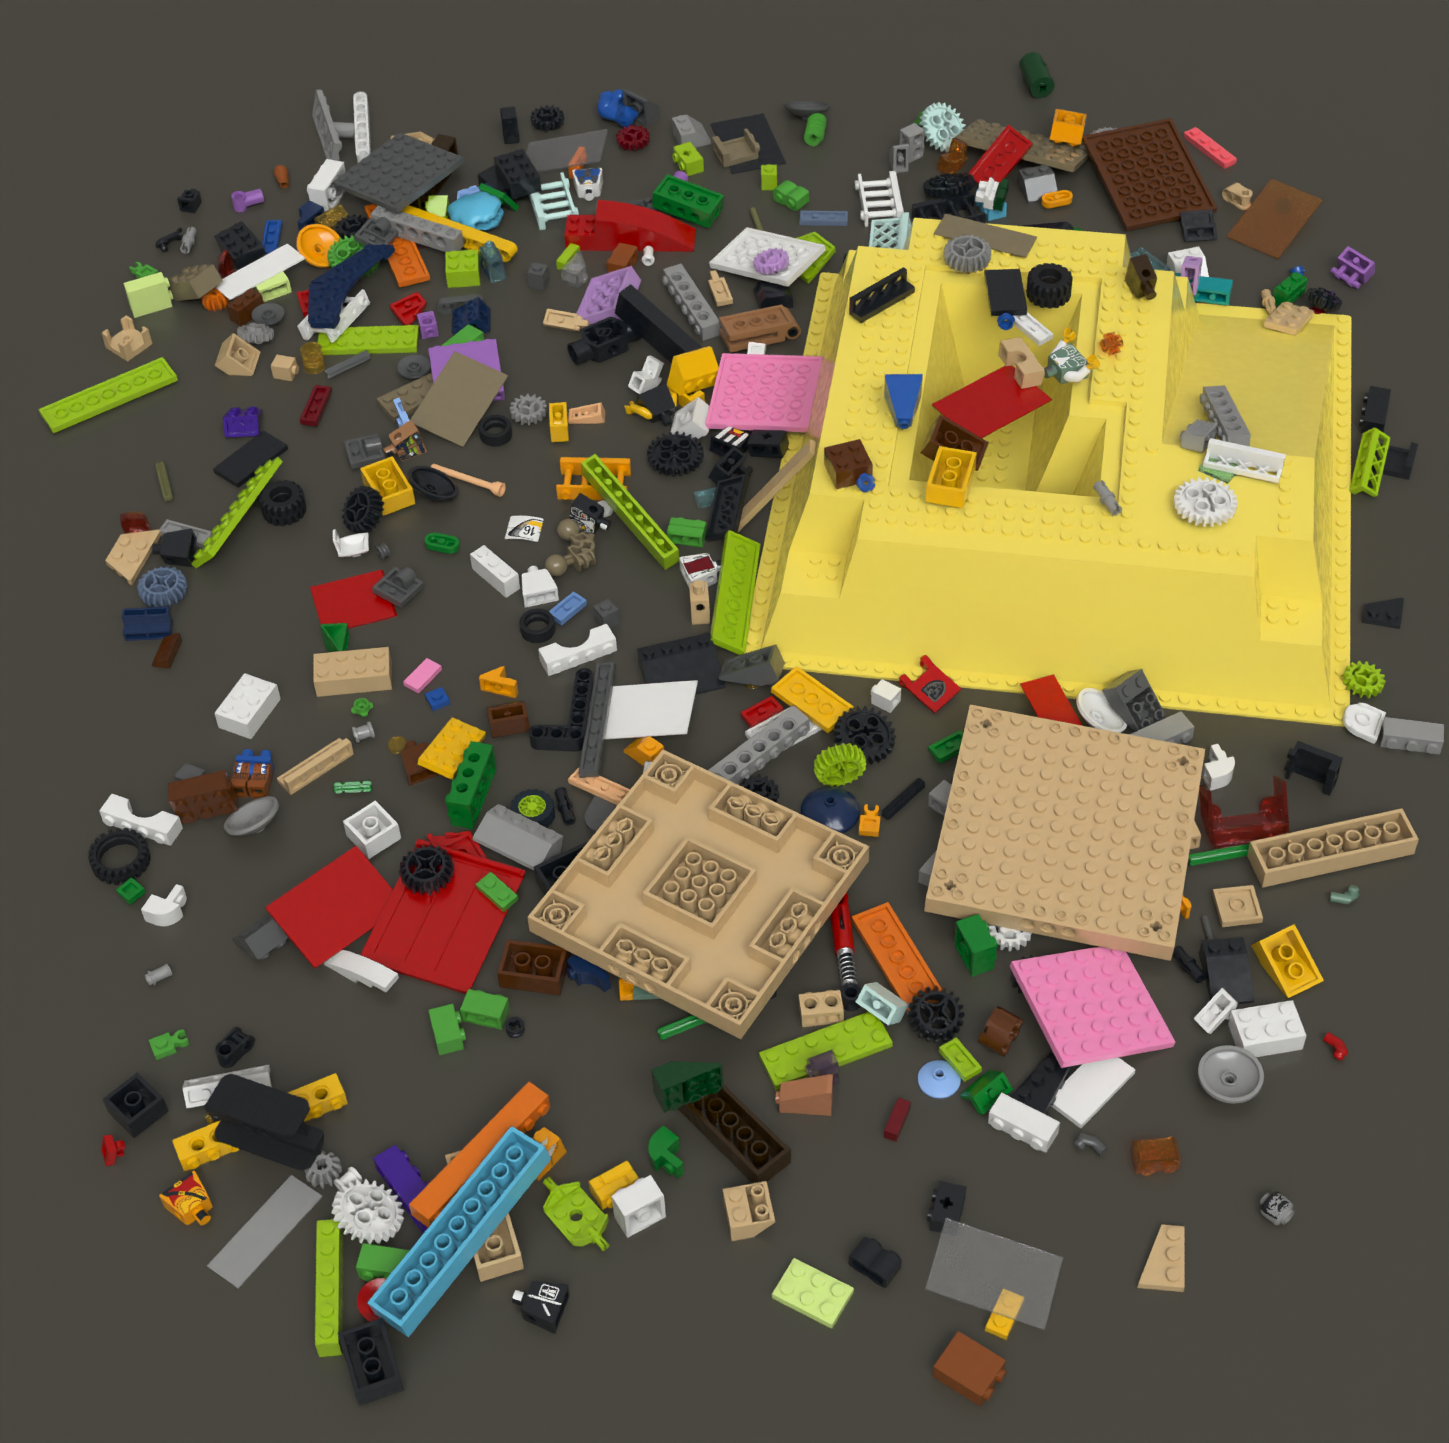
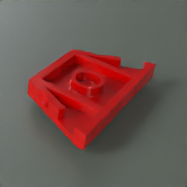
M470 831L459 833L446 832L444 836H433V833L426 835L429 842L487 858L479 844L473 841V835Z

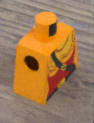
M192 1171L159 1195L163 1206L185 1225H190L195 1220L200 1225H205L211 1219L208 1211L213 1206L195 1171Z

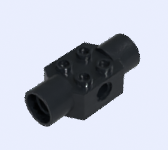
M610 316L582 328V338L568 343L567 349L575 365L589 360L600 363L628 351V344L642 337L624 321Z

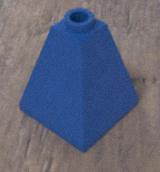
M885 374L884 398L896 427L906 429L912 426L921 399L923 374Z

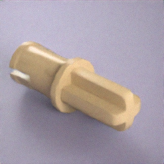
M1264 289L1261 291L1262 294H1260L1262 305L1266 308L1268 314H1272L1276 310L1275 298L1269 289Z

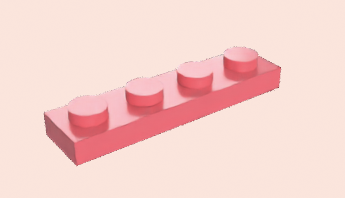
M1197 127L1184 132L1183 138L1223 169L1236 164L1237 158Z

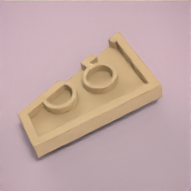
M1161 1225L1137 1288L1184 1292V1226Z

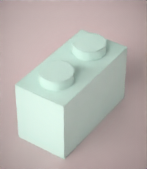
M877 982L865 984L856 1000L857 1004L887 1025L899 1023L909 1005Z

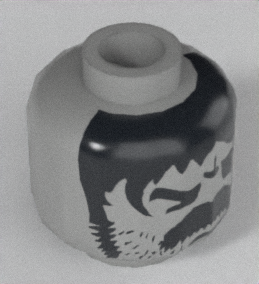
M1274 1192L1271 1195L1266 1193L1260 1200L1262 1205L1260 1209L1261 1215L1273 1225L1287 1224L1295 1213L1293 1203L1280 1192Z

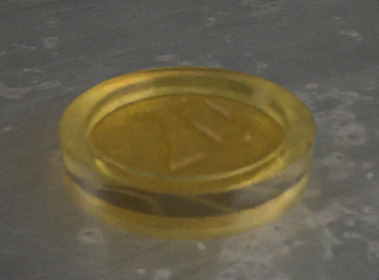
M401 736L393 737L388 741V749L392 753H401L402 750L406 749L405 744L407 741Z

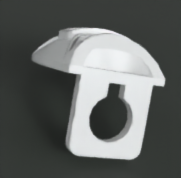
M333 529V543L338 556L342 558L357 557L368 552L369 534L359 533L339 538L337 530Z

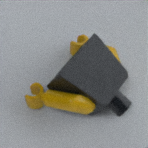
M664 383L639 394L636 404L630 401V406L624 405L627 414L635 413L645 419H649L651 423L661 420L664 426L667 427L674 422L671 415H673L677 406V394Z

